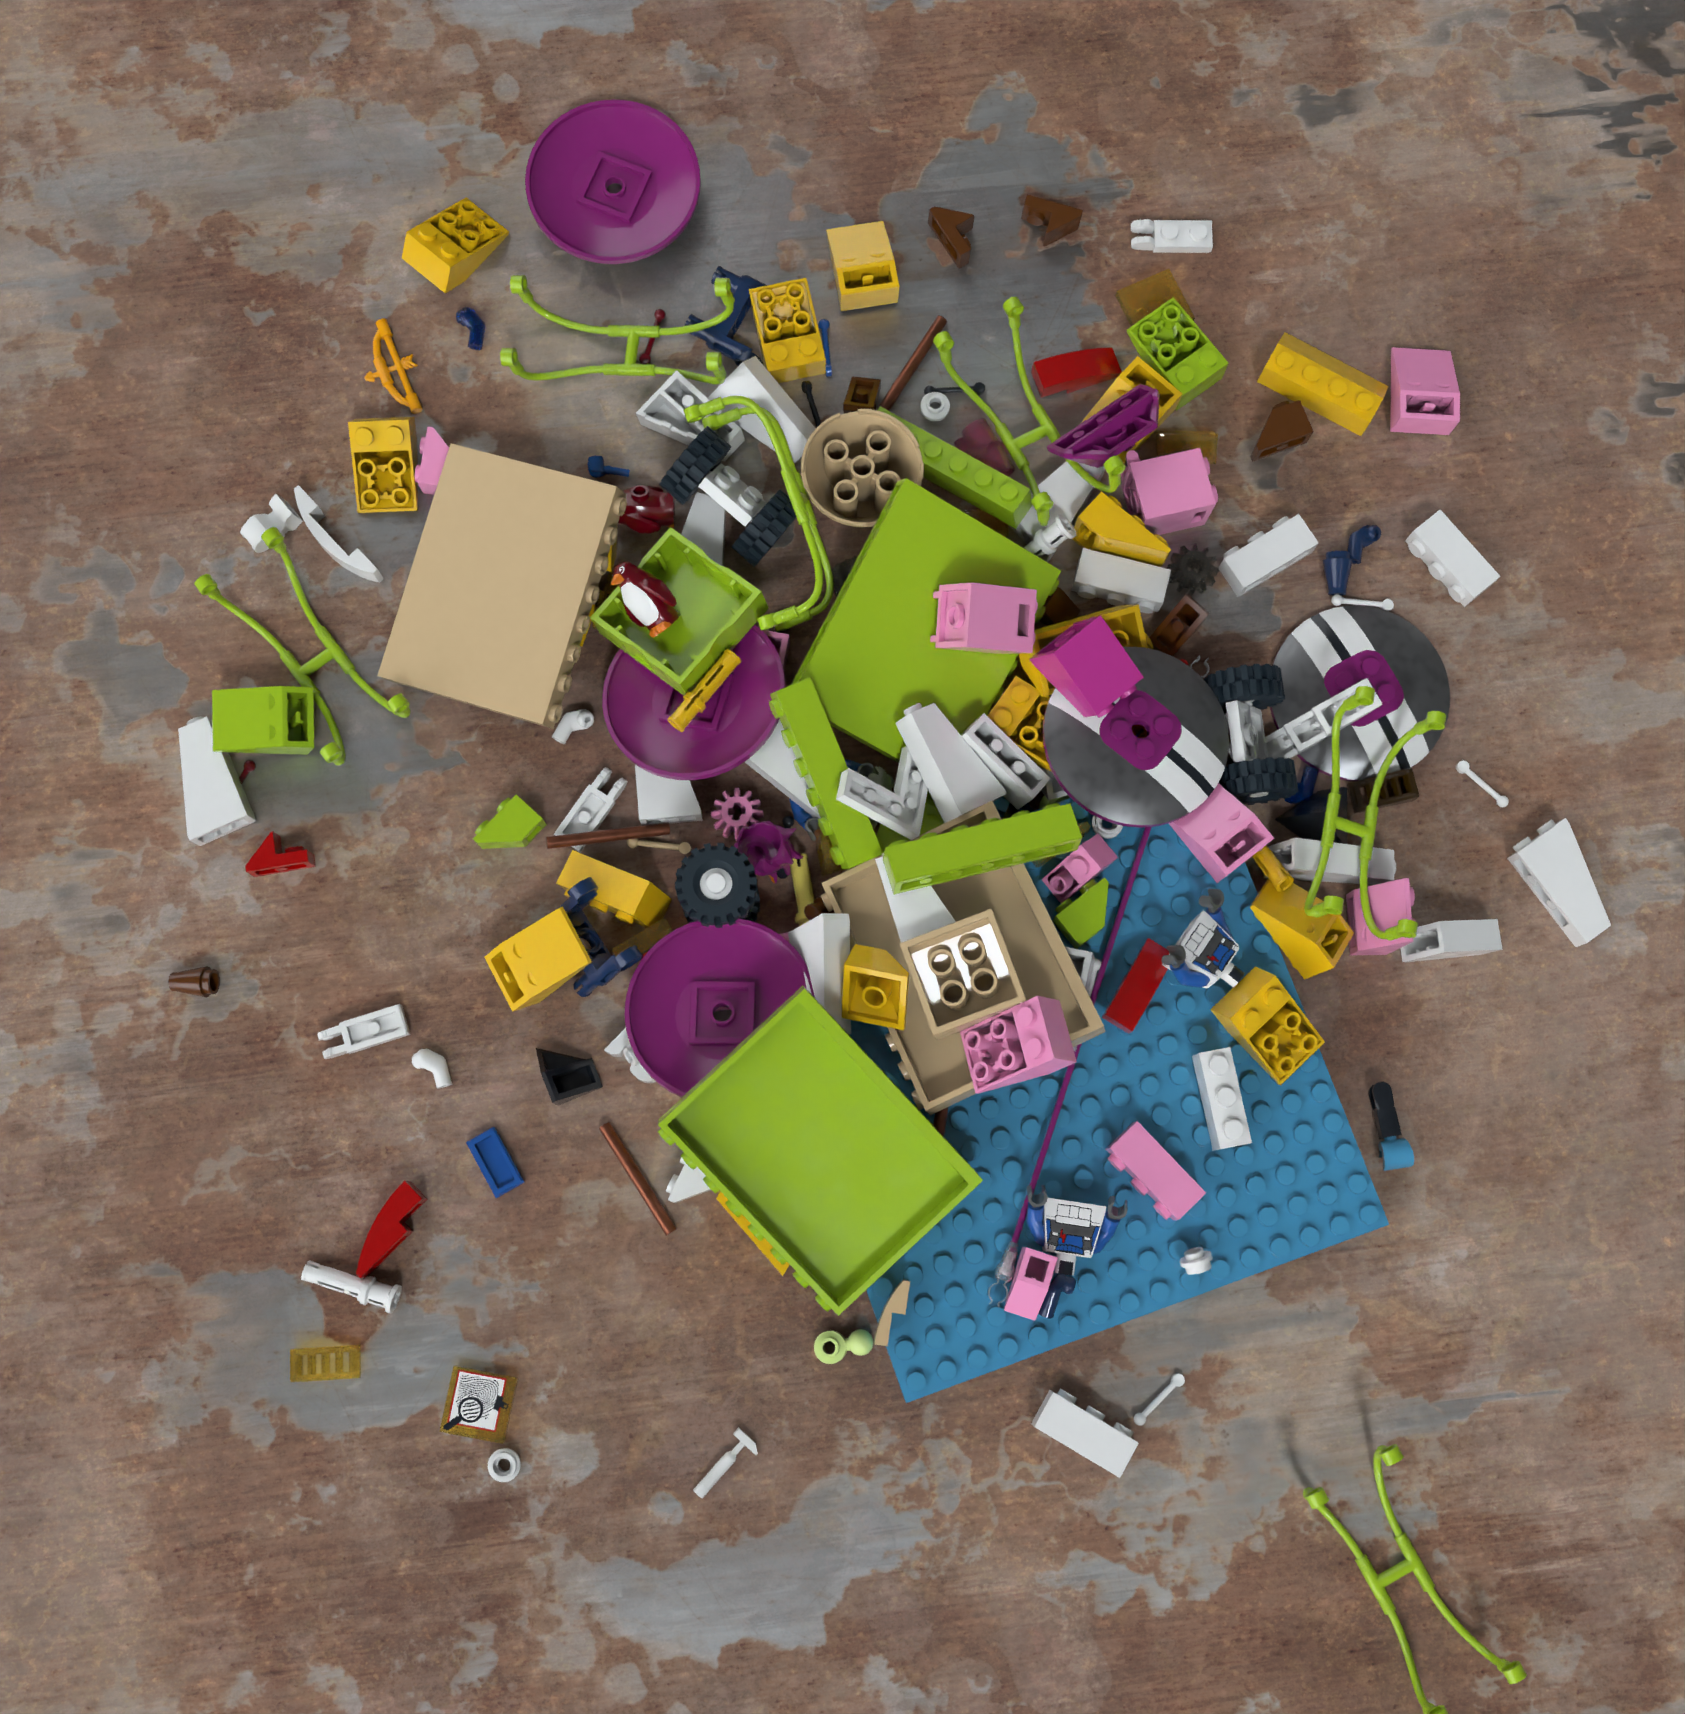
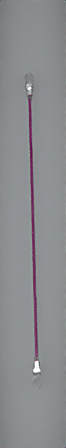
M1200 655L1197 657V660H1195L1193 663L1198 662L1200 660ZM1208 658L1204 662V665L1207 668V673L1204 676H1201L1202 678H1204L1209 672V665L1206 662ZM1145 827L1101 967L1090 996L1093 1004H1095L1152 827ZM1082 1043L1077 1045L1076 1052L1074 1051L1076 1060ZM1075 1063L1069 1065L1065 1073L1030 1182L1032 1194H1034ZM1027 1194L1012 1241H1009V1245L1004 1250L1002 1260L997 1264L995 1270L997 1283L992 1284L988 1289V1296L991 1300L989 1304L993 1302L990 1297L991 1287L998 1284L999 1280L1005 1281L1003 1286L1006 1289V1297L997 1303L998 1307L999 1303L1007 1299L1008 1289L1005 1284L1007 1282L1010 1283L1015 1273L1014 1265L1019 1246L1017 1243L1028 1209L1029 1201Z

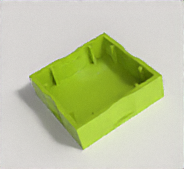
M670 527L642 558L638 567L651 573L666 584L676 599L677 604L674 608L681 614L679 618L662 633L652 638L647 627H639L626 614L620 587L617 586L590 619L601 635L684 696L687 691L691 692L726 649L731 651L757 622V618L761 617L769 607L762 591L731 569L714 562L700 547Z

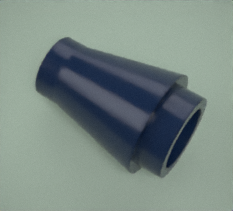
M1326 552L1325 559L1322 561L1328 586V595H1346L1353 559H1350V552Z

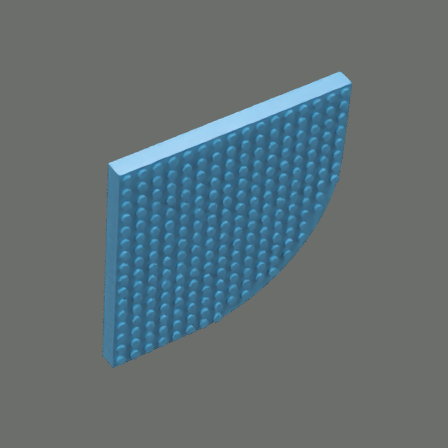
M1071 798L1058 802L1060 806L1071 803L1082 835L1080 845L1096 835L1092 828L1093 814L1080 807ZM1102 820L1104 828H1112L1111 822ZM1169 824L1151 828L1094 1004L1106 1032L1083 1042L1033 1194H1040L1042 1192V1185H1044L1048 1198L1106 1206V1211H1108L1109 1197L1115 1196L1113 1206L1122 1207L1124 1201L1127 1200L1128 1210L1126 1216L1120 1220L1114 1236L1100 1253L1093 1254L1091 1258L1076 1256L1074 1276H1072L1076 1280L1074 1291L1069 1295L1061 1292L1054 1317L1051 1319L1038 1314L1034 1321L1004 1311L1006 1300L999 1303L998 1307L997 1303L1006 1297V1289L1003 1284L1009 1276L999 1273V1283L993 1285L990 1289V1297L993 1300L991 1304H989L991 1300L988 1296V1289L992 1284L997 1283V1272L999 1266L1002 1267L1009 1247L1016 1248V1254L1010 1269L1012 1270L1011 1277L1005 1284L1008 1293L1022 1247L1057 1257V1253L1043 1251L1042 1246L1035 1242L1027 1225V1215L1018 1243L1016 1244L1011 1241L1027 1194L1026 1188L1030 1185L1067 1067L1048 1075L987 1092L976 1093L949 1106L944 1137L975 1169L983 1181L866 1290L878 1323L883 1308L897 1285L902 1280L910 1281L906 1315L892 1313L888 1346H886L906 1403L1389 1225L1320 1049L1311 1055L1281 1086L1278 1085L1226 1031L1210 1010L1233 988L1223 979L1219 978L1208 989L1184 986L1179 984L1173 972L1168 969L1133 1032L1128 1034L1102 1018L1117 988L1147 938H1150L1164 948L1175 945L1189 923L1203 910L1206 912L1207 907H1202L1199 904V898L1202 895L1209 896L1208 889H1219L1224 894V902L1221 906L1222 912L1234 941L1239 945V950L1231 962L1245 972L1242 979L1254 967L1276 975L1305 1014L1279 946L1273 941L1270 933L1255 917L1250 908L1258 893L1245 862L1220 882L1216 883ZM1123 826L1121 832L1116 837L1110 839L1103 838L1118 857L1094 878L1097 883L1104 877L1109 882L1105 926L1078 948L1079 950L1093 952L1094 957L1101 962L1145 827ZM1072 852L1024 863L1051 920L1058 914L1055 909L1061 903L1043 883L1042 879ZM1077 891L1070 897L1072 902L1082 895L1081 892ZM1054 924L1064 946L1074 948ZM851 1020V1034L849 1035L882 1071L889 1072L898 1080L901 1091L917 1107L911 1092L916 1090L912 1080L906 1081L898 1066V1063L902 1062L898 1050L892 1052L885 1038V1034L889 1033L888 1028ZM1230 1047L1252 1143L1213 1151L1192 1056L1201 1052ZM924 1108L921 1109V1113L933 1124L935 1113L929 1115ZM1138 1121L1206 1192L1179 1220H1172L1170 1217L1167 1220L1164 1219L1153 1207L1156 1202L1147 1193L1144 1196L1141 1195L1130 1183L1133 1178L1125 1170L1122 1172L1118 1171L1107 1159L1110 1154L1105 1149L1133 1122ZM1196 1247H1202L1204 1251H1210L1213 1259L1210 1261L1212 1267L1208 1271L1190 1275L1186 1273L1185 1268L1181 1267L1180 1259L1185 1256V1251ZM1054 1269V1272H1053V1276H1052L1051 1282H1052V1280L1056 1277V1275L1059 1274V1273H1055V1269Z

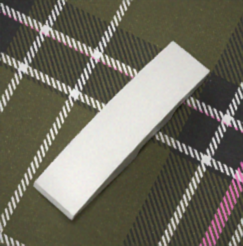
M1366 678L1266 736L1268 757H1273V759L1278 757L1291 759L1331 736L1333 720L1338 708L1345 699L1355 694L1357 687L1368 686L1373 688L1369 680ZM1376 692L1372 705H1360L1344 713L1340 730L1383 705Z

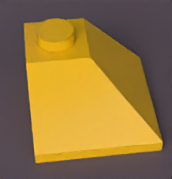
M858 944L853 946L844 963L842 1018L904 1030L906 1027L909 973L887 950Z

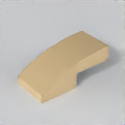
M902 1280L888 1298L876 1328L875 1345L888 1346L892 1313L906 1315L910 1281Z

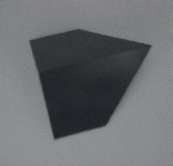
M1339 787L1341 798L1338 816L1347 819V787ZM1331 789L1317 791L1275 820L1302 839L1321 841L1328 794L1331 793ZM1336 829L1334 842L1347 844V832Z
M536 1048L540 1072L553 1104L559 1106L603 1087L592 1058L582 1059Z

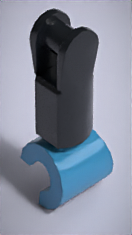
M1378 1082L1369 1088L1368 1096L1374 1111L1373 1115L1378 1137L1385 1140L1379 1142V1158L1383 1157V1171L1412 1167L1414 1165V1154L1411 1145L1405 1138L1397 1139V1136L1402 1134L1396 1108L1394 1107L1392 1089L1388 1083Z

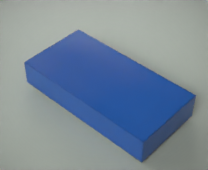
M492 1127L466 1142L495 1198H499L525 1183L496 1127Z

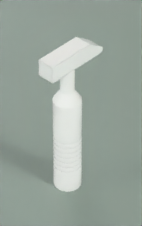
M739 1427L733 1434L740 1442L732 1451L726 1452L693 1489L700 1498H703L736 1461V1455L744 1446L755 1455L758 1454L756 1443Z

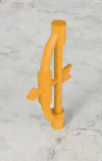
M379 319L376 321L378 330L373 339V363L377 372L372 373L369 371L364 379L374 382L375 378L379 377L383 387L388 390L397 402L409 407L412 414L420 413L423 408L417 393L413 392L405 370L417 367L418 365L412 362L413 354L400 360L392 340L393 334L387 319ZM381 339L386 342L394 362L393 366L388 367L384 357L381 355ZM397 370L407 394L405 398L394 387V381L390 372Z

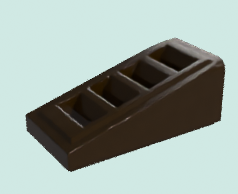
M1412 768L1386 774L1379 794L1381 800H1378V808L1412 802L1419 797ZM1377 776L1347 784L1354 814L1366 811V806L1369 803L1364 804L1360 788L1365 787L1367 798L1370 802L1373 785ZM1399 780H1401V784H1402V787H1403L1404 794H1402V791H1401V788H1400V784H1399ZM1387 782H1390L1394 797L1389 798Z

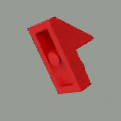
M274 831L269 833L245 865L246 872L253 877L316 867L314 854L302 846L286 848L285 853H283L281 837Z

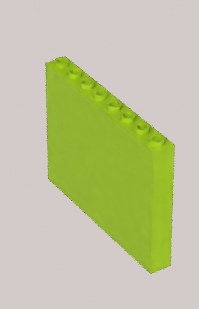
M907 478L899 480L792 684L811 677L832 727L899 763L901 750L906 744L895 723L905 717L904 710L918 703L921 704L922 708L935 703L961 735L983 713L988 716L992 704L996 703L1002 696L1004 691L1002 685L1006 677L1014 672L1018 663L1015 659L1019 653L995 654L935 648V643L930 642V636L936 635L938 599L933 598V592L939 591V585L971 582L1037 590L1036 600L1038 603L1035 613V623H1037L1045 612L1043 605L1046 599L1056 591L1059 585L1057 578L1061 570Z
M801 986L658 1119V1126L661 1128L658 1133L670 1146L675 1143L683 1151L680 1156L684 1162L693 1170L698 1167L706 1175L703 1178L705 1184L714 1193L721 1191L728 1199L725 1203L727 1207L737 1217L743 1215L751 1223L748 1228L752 1234L760 1241L765 1238L773 1246L770 1250L773 1256L782 1265L788 1262L795 1270L792 1273L795 1279L804 1288L810 1286L817 1293L815 1299L825 1311L828 1312L832 1309L838 1316L983 1181L975 1169L804 986Z

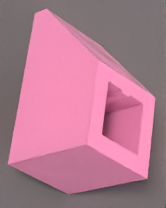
M427 427L426 437H421L420 454L422 455L421 465L417 464L415 468V482L418 483L423 494L430 495L435 494L449 450L447 444L433 427Z
M1096 834L1067 856L1042 881L1062 904L1104 871L1118 857L1103 838Z
M1022 1247L1003 1310L1035 1321L1048 1292L1058 1257Z

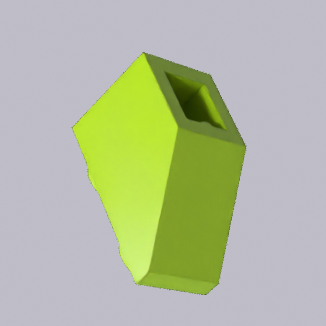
M515 795L512 799L506 798L496 810L498 813L490 821L485 820L479 825L473 840L482 849L526 847L547 824L518 795Z
M1105 877L1098 883L1095 879H1092L1079 890L1082 895L1072 902L1068 898L1055 909L1058 914L1052 921L1075 949L1081 947L1105 926L1109 885Z

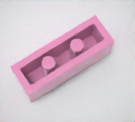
M1138 1121L1129 1125L1105 1149L1110 1154L1107 1158L1118 1171L1122 1172L1125 1170L1133 1178L1130 1181L1131 1185L1141 1195L1144 1196L1147 1193L1156 1202L1153 1205L1154 1209L1166 1220L1169 1217L1172 1220H1179L1206 1194L1197 1182Z

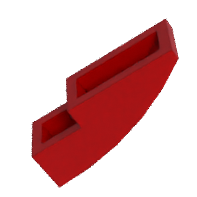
M1109 347L1084 349L1033 362L1031 373L1039 394L1043 398L1064 390L1068 394L1117 378L1122 373L1113 348Z
M1147 938L1103 1013V1019L1128 1034L1133 1032L1168 968L1162 965L1161 961L1164 955H1169V951Z
M404 1180L384 1204L372 1224L363 1245L356 1270L359 1278L369 1276L413 1232L405 1222L428 1199L411 1181Z

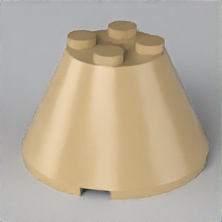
M858 409L855 412L841 415L838 413L831 416L813 431L806 442L802 454L801 476L808 497L824 515L848 526H874L897 481L907 478L921 486L923 480L924 463L916 438L898 419L877 410Z

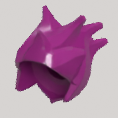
M770 821L757 822L750 827H743L739 831L737 842L734 844V847L738 848V852L744 853L748 857L749 862L755 869V874L761 877L768 875L774 884L777 883L778 870L783 868L785 873L790 875V864L794 863L792 858L803 859V856L795 851L789 841V837L796 831V828H783Z

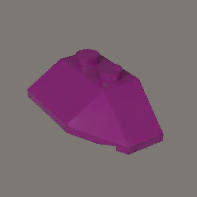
M1139 384L1048 445V452L1092 467H1103L1105 461L1110 457L1117 456L1121 452L1133 448L1136 442L1158 428L1159 391Z

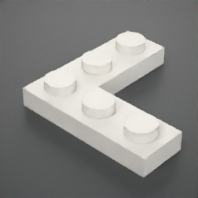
M905 746L901 750L894 792L848 768L841 773L836 800L913 840L920 836L928 789L907 746Z

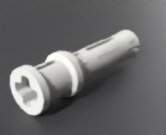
M1059 514L1056 516L1054 523L1044 530H1038L1034 535V540L1023 548L1039 558L1044 554H1053L1056 552L1058 545L1066 539H1073L1076 536V530L1064 515Z
M311 1260L307 1262V1265L305 1264L301 1276L303 1281L356 1297L360 1304L367 1305L370 1303L385 1308V1312L390 1314L395 1310L402 1291L401 1285L395 1284L390 1286L376 1281V1278L373 1276L359 1278L349 1273L320 1265Z

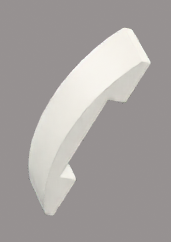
M299 485L295 487V499L300 514L321 547L337 563L362 578L380 583L384 578L379 570L358 548L348 556L318 524L325 517L319 506Z

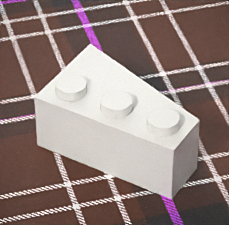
M676 370L636 412V416L641 425L689 446L698 434L704 430L702 419L688 423L683 410L692 405L702 404L710 400ZM719 410V411H716V412H714V413H711V414L705 416L704 418H706V417H708V416H711V415L721 414V413H723V412H722L721 410ZM734 422L728 423L714 431L732 446L722 461H726L745 441L742 429Z

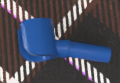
M590 456L588 458V471L594 478L602 477L605 474L629 477V469L604 466L602 456Z

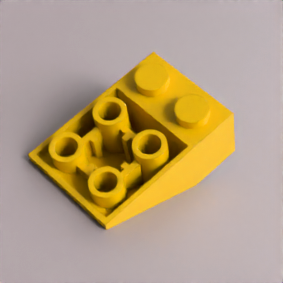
M465 197L407 231L402 259L441 291L447 293L465 282L509 235V231Z
M878 221L826 229L840 310L847 311L898 303L900 286L884 222Z
M807 278L749 289L763 365L778 383L826 374V358Z
M1137 356L1116 378L1082 422L1139 384H1143L1159 391V427L1177 408L1182 393ZM1157 428L1136 442L1133 448L1117 455L1124 464L1127 452L1130 450L1137 451Z
M415 417L367 418L349 421L348 428L357 512L418 511V483L415 482V468L418 464Z
M1102 491L1078 516L1074 526L1076 536L1073 540L1082 548L1158 567H1163L1171 551L1163 537L1158 534L1153 535L1145 528L1144 522L1139 517L1128 514L1122 509L1121 503L1115 497L1107 496Z
M1015 676L988 714V717L1038 766L1051 771L1043 745V720L1050 696L1042 697L1037 688Z
M1268 878L1250 905L1255 917L1267 929L1273 941L1279 945L1292 966L1297 969L1304 980L1333 969L1354 934L1353 930L1341 914H1327L1319 918L1306 915L1304 911L1308 895L1306 890L1293 883L1288 889L1277 891ZM1315 897L1313 906L1324 901Z
M563 907L556 909L500 943L484 957L512 1012L540 1003L592 963Z
M1254 967L1210 1009L1226 1031L1280 1086L1325 1043L1276 975L1258 967Z

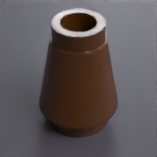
M205 966L173 972L169 976L168 983L171 991L207 998L211 994L218 992L220 977L217 970Z

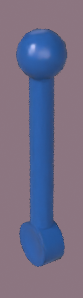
M821 319L818 326L822 330L823 350L826 358V377L832 376L827 331L830 324L827 319Z

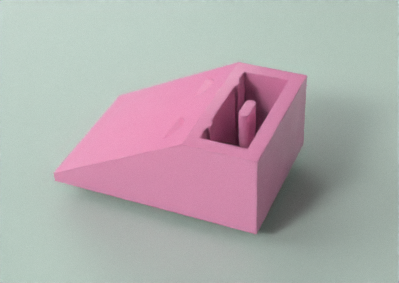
M1392 347L1390 432L1449 435L1460 422V391L1451 351Z
M1219 783L1210 796L1193 812L1179 820L1168 823L1216 883L1220 882L1275 839L1257 816Z
M1409 878L1368 886L1371 914L1376 926L1381 931L1398 925V920L1401 919L1416 921L1412 918L1411 914L1415 893L1413 887L1409 885ZM1360 888L1346 894L1348 925L1354 932L1349 941L1350 955H1387L1413 942V938L1401 937L1389 941L1373 935L1364 919Z
M1035 996L960 1031L975 1093L977 1094L1048 1075L1077 1062L1060 1000Z

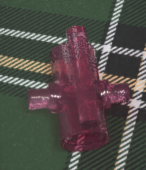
M985 418L978 419L966 426L961 432L963 437L954 442L957 449L1008 477L1015 471L1013 464L1007 456L1009 454L1003 442L998 441Z

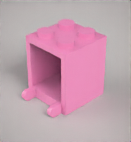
M1200 448L1140 461L1136 451L1130 450L1127 452V466L1124 472L1121 473V488L1130 515L1139 517L1144 522L1145 528L1153 535H1162L1205 525L1218 502L1216 487L1210 484L1208 477L1210 474L1209 462L1206 457L1202 456Z
M972 582L939 585V591L933 592V598L938 599L936 635L930 636V642L935 643V648L995 654L1032 653L1035 642V613L1038 608L1036 600L1037 590Z

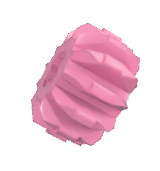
M739 788L734 789L735 796L730 797L729 793L724 791L722 795L725 802L716 799L714 806L719 810L711 812L712 818L719 819L714 824L715 829L725 828L723 831L724 838H728L734 832L736 841L739 831L743 827H750L752 824L759 822L756 819L764 817V812L757 809L761 805L760 800L754 799L750 801L752 792L749 790L745 792L743 797H740ZM735 809H741L742 815L740 820H734L732 814L735 813Z

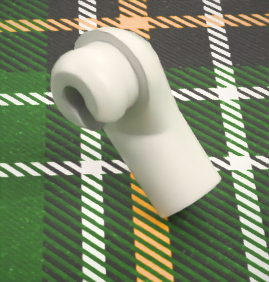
M586 709L567 712L558 724L552 738L565 744L572 731L587 729L593 725V714Z
M420 1049L412 1056V1064L415 1068H424L433 1072L437 1089L452 1085L447 1062L443 1056L430 1049Z

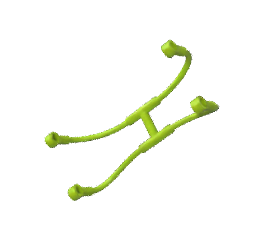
M525 275L511 276V292L518 294L524 303H527L533 310L548 320L578 331L607 334L609 337H628L624 364L604 363L601 366H586L545 373L524 371V367L518 360L517 350L515 348H502L500 352L502 366H508L515 375H519L521 378L539 381L592 373L619 376H656V374L672 376L677 370L687 379L719 385L723 384L726 380V370L722 364L721 352H707L706 368L708 371H713L715 377L675 368L656 367L655 364H636L639 337L660 338L661 335L692 333L713 327L726 320L733 312L735 302L729 278L715 279L716 297H721L726 306V309L721 314L710 320L693 325L661 328L660 326L608 325V327H600L564 319L547 311L534 301L533 295L527 287Z
M1014 296L1004 302L1003 309L1008 315L1009 326L1012 329L1019 377L1027 399L1033 408L1032 413L1041 426L1014 439L1006 424L1000 421L993 410L965 383L951 364V348L955 342L949 332L943 331L938 333L934 337L933 342L940 353L941 362L944 363L948 374L993 422L995 431L1019 470H1022L1033 494L1031 503L1037 511L1038 521L1041 526L1045 527L1050 519L1049 510L1054 503L1047 492L1040 493L1036 480L1029 468V462L1021 449L1046 436L1051 443L1062 436L1043 406L1038 404L1030 387L1024 367L1019 327L1021 326L1020 314L1023 312L1024 306L1018 297ZM1113 456L1106 460L1103 465L1109 476V485H1106L1091 476L1078 462L1065 459L1085 481L1106 493H1113L1121 484V473L1126 468L1119 456Z
M744 396L718 397L702 404L687 407L683 411L688 423L702 419L704 428L709 426L713 431L722 428V426L739 420L743 415L757 414L762 421L777 454L786 490L798 524L802 525L812 555L815 569V587L810 598L797 607L793 605L781 611L757 618L761 631L775 627L776 632H781L813 619V616L821 613L832 599L834 590L833 575L816 527L817 521L809 497L805 491L800 472L796 470L781 426L768 410ZM729 404H743L747 406L740 409L736 407L727 412L704 418L711 413L724 409ZM823 566L826 579V593L822 602L810 609L816 603L822 591Z
M271 527L262 534L261 539L268 548H273L281 555L298 600L314 627L315 634L326 647L325 650L301 666L292 653L286 650L269 631L221 595L220 590L217 588V583L210 574L200 576L194 585L202 595H208L211 599L216 600L261 634L278 651L280 659H282L301 687H313L314 701L324 715L334 742L328 743L320 750V754L327 763L333 762L335 765H342L346 761V754L341 735L330 710L320 696V690L309 677L311 674L332 659H335L345 674H349L370 697L394 713V715L408 718L411 713L410 703L402 693L393 696L389 701L386 700L356 672L355 666L326 627L322 626L314 615L286 550V544L283 542L284 537L276 527Z
M1359 686L1356 688L1354 695L1343 701V704L1336 711L1333 720L1331 793L1328 794L1321 838L1322 852L1306 898L1304 911L1306 915L1317 918L1327 914H1342L1344 899L1341 897L1325 896L1324 902L1313 906L1326 869L1330 849L1333 848L1335 831L1338 829L1362 837L1359 859L1361 860L1360 899L1364 919L1369 930L1376 937L1389 941L1401 937L1414 938L1417 935L1418 923L1413 920H1398V925L1385 931H1381L1376 926L1371 914L1368 898V864L1372 859L1379 810L1377 807L1378 798L1392 761L1401 748L1415 735H1421L1430 730L1444 729L1446 714L1440 711L1428 712L1427 718L1416 723L1389 751L1377 774L1369 805L1366 806L1363 825L1338 816L1341 798L1339 794L1341 720L1347 710L1350 711L1360 705L1367 706L1374 703L1375 689L1368 686Z
M1397 1444L1391 1446L1380 1445L1373 1455L1375 1481L1384 1512L1395 1534L1394 1539L1405 1557L1404 1560L1377 1575L1367 1555L1362 1553L1348 1531L1324 1505L1329 1501V1498L1323 1487L1315 1489L1307 1487L1303 1491V1497L1308 1501L1312 1509H1317L1330 1522L1347 1543L1356 1557L1355 1562L1384 1614L1389 1616L1400 1642L1412 1685L1423 1713L1448 1714L1444 1705L1435 1706L1427 1701L1409 1643L1395 1612L1396 1607L1385 1589L1386 1586L1413 1571L1423 1591L1429 1594L1447 1621L1473 1648L1497 1666V1669L1504 1674L1509 1684L1522 1681L1526 1678L1527 1674L1519 1661L1509 1662L1506 1659H1500L1482 1645L1455 1618L1434 1589L1435 1584L1405 1532H1402L1396 1520L1384 1484L1381 1460L1383 1459L1386 1466H1391L1401 1461L1404 1456Z

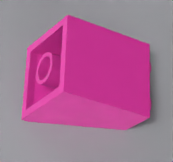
M1101 615L1075 622L1029 659L1084 718L1096 715L1100 718L1114 708L1112 703L1119 697L1121 699L1126 698L1137 689L1135 684L1144 678Z

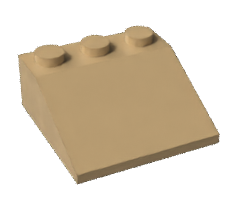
M992 908L899 943L932 1034L937 1040L965 1030L1027 1001Z

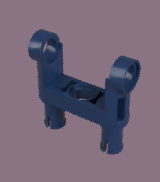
M718 266L716 268L717 272H714L711 283L715 285L716 278L730 279L731 292L734 293L733 297L735 299L733 312L723 322L689 334L705 341L709 349L721 352L722 355L734 360L737 366L754 356L763 364L761 358L752 352L753 349L733 340V337L752 306L749 289L767 285L748 275L740 277ZM691 314L688 317L691 321L687 320L685 326L704 321Z
M592 877L586 878L574 885L568 891L570 897L560 906L566 911L579 938L587 940L591 946V950L586 949L592 963L583 969L585 973L573 984L574 990L583 985L576 992L581 997H588L598 986L607 985L616 975L630 968L643 958L637 945L624 950L616 957L611 955L587 919L582 909L598 895L596 892L598 886Z

